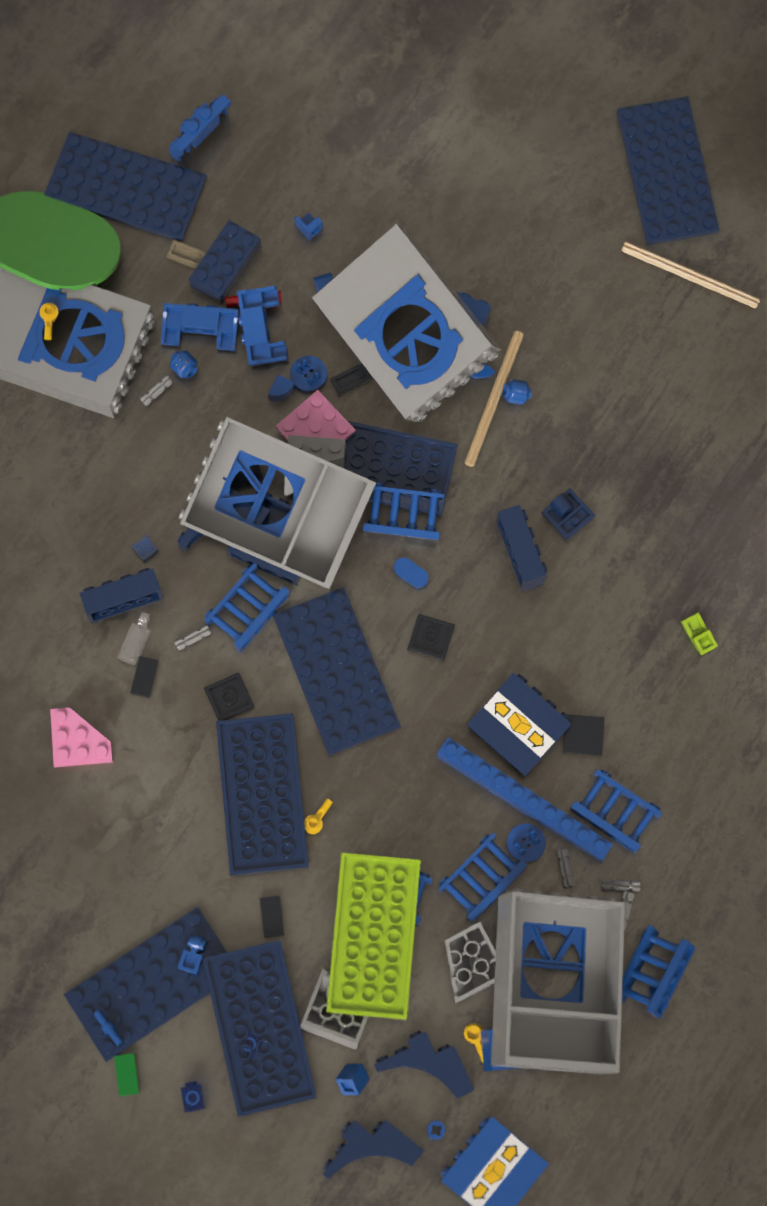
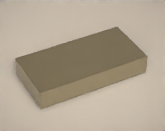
M173 240L167 253V258L196 269L207 252Z

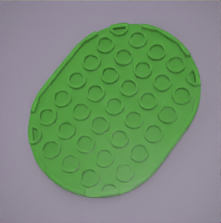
M22 191L0 197V267L42 287L59 290V288L71 289V291L85 289L86 286L92 284L97 285L107 279L116 269L121 250L119 237L113 227L97 214L45 196L43 192Z

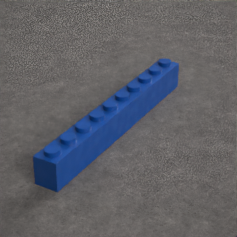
M449 737L438 751L437 758L600 864L613 846L605 838Z

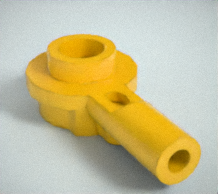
M45 303L39 311L41 318L45 321L44 339L52 340V323L55 322L59 312L55 304Z
M326 799L315 815H309L305 818L304 825L307 833L317 834L321 831L323 827L321 819L333 804L331 800Z
M471 1023L464 1029V1037L468 1042L475 1045L483 1063L480 1034L483 1028L477 1023Z

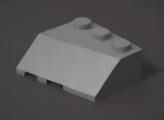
M288 436V444L344 468L346 456L345 439ZM285 476L284 496H288L293 493V489Z
M478 922L445 940L455 1003L495 984L496 948L482 922Z
M322 968L301 1022V1029L357 1050L368 1016L326 1013L330 975Z

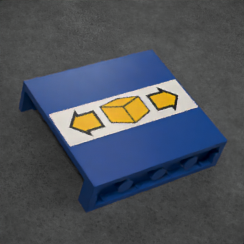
M491 1117L490 1120L485 1118L479 1126L481 1131L476 1136L473 1133L466 1142L469 1145L463 1152L460 1149L453 1158L456 1161L451 1168L447 1166L440 1174L443 1177L441 1182L447 1185L470 1206H516L549 1163L495 1118Z

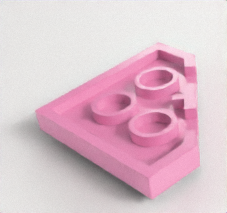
M318 390L275 426L287 441L289 435L347 440L356 432L352 425Z
M70 707L50 709L55 768L113 762L112 743Z

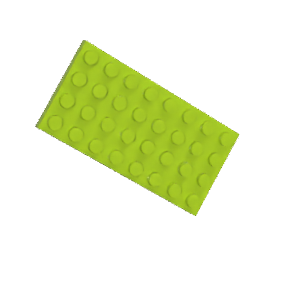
M341 853L326 1013L407 1020L421 860Z

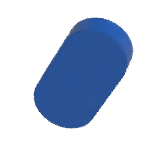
M408 558L396 560L394 572L397 576L415 588H423L427 585L429 577L424 569Z

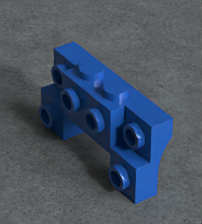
M222 95L209 105L204 103L202 106H198L194 110L193 115L182 122L180 127L181 136L171 143L169 148L170 156L180 163L184 150L189 153L191 151L190 145L196 148L220 124L219 115L222 112L225 115L228 113V107L232 105L231 100Z
M270 286L237 291L241 313L238 319L240 326H243L244 333L241 334L243 345H246L248 364L255 366L289 361L286 342L271 343L266 308L280 306L277 287Z
M164 303L161 345L180 346L181 333L184 332L217 335V350L236 351L239 310L217 308L214 305L204 307L194 303L187 305Z

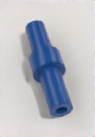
M100 1009L97 1010L93 1015L102 1025L101 1029L106 1035L108 1034L117 1046L122 1044L124 1041L116 1032L114 1024L107 1020Z

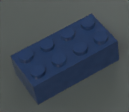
M228 220L189 277L190 287L222 305L225 297L229 295L261 248L260 237Z
M520 505L499 511L496 523L523 592L544 585L548 571L545 562L541 563L539 557L541 552L538 544L535 545L533 542V530L527 526L526 521L528 517L524 509L521 510Z
M149 568L142 569L138 574L132 576L131 574L120 577V580L114 582L112 580L103 582L102 586L96 588L93 586L87 587L80 593L90 623L164 599L154 569Z

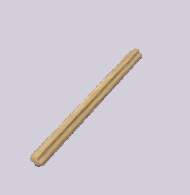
M626 241L622 247V251L750 307H758L760 298L630 242Z
M514 331L465 459V465L474 467L501 397L503 386L507 381L523 339L522 332Z

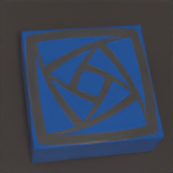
M147 535L132 546V549L143 562L159 551Z

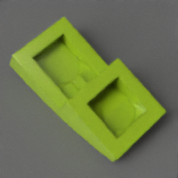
M699 612L680 621L701 656L718 647Z

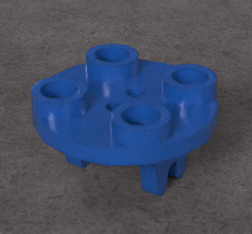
M302 356L292 364L290 378L291 381L295 382L296 388L305 393H311L323 386L327 379V369L319 358Z
M520 824L514 827L507 838V849L510 855L517 861L523 860L525 863L539 859L546 847L543 832L537 826L531 824Z

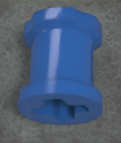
M433 1121L428 1125L427 1134L431 1139L439 1140L445 1134V1127L441 1122ZM433 1125L441 1127L439 1136L431 1134Z

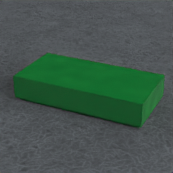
M135 1053L114 1056L119 1097L140 1094Z

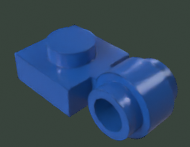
M190 936L187 947H190L191 951L183 950L177 969L195 975L198 974L203 955L197 954V952L203 951L206 945V940L202 936Z

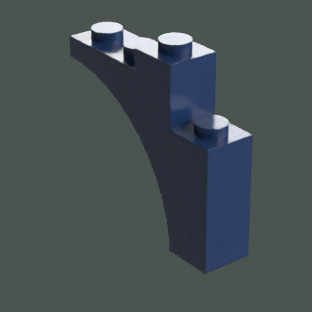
M230 488V496L242 495ZM254 501L234 503L233 507L242 518L247 519ZM261 505L254 523L264 525L271 515L270 510ZM188 527L185 533L182 532L178 538L180 550L187 552L195 541L205 534Z
M420 1030L409 1035L411 1039L407 1040L410 1048L406 1049L405 1046L394 1051L396 1055L389 1058L387 1055L376 1059L377 1063L374 1064L377 1073L392 1068H413L427 1072L443 1082L452 1092L455 1099L474 1091L455 1046L444 1045L438 1048V1053H435L426 1032L421 1033Z
M355 1120L352 1124L348 1121L341 1130L344 1133L342 1138L347 1143L346 1145L341 1143L335 1151L338 1154L333 1161L329 1159L322 1168L325 1170L323 1175L330 1179L348 1163L370 1156L394 1158L412 1167L424 1150L387 1120L384 1123L379 1121L373 1129L374 1135L369 1133Z

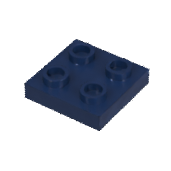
M571 488L565 493L558 495L542 511V515L566 541L572 538L596 516Z

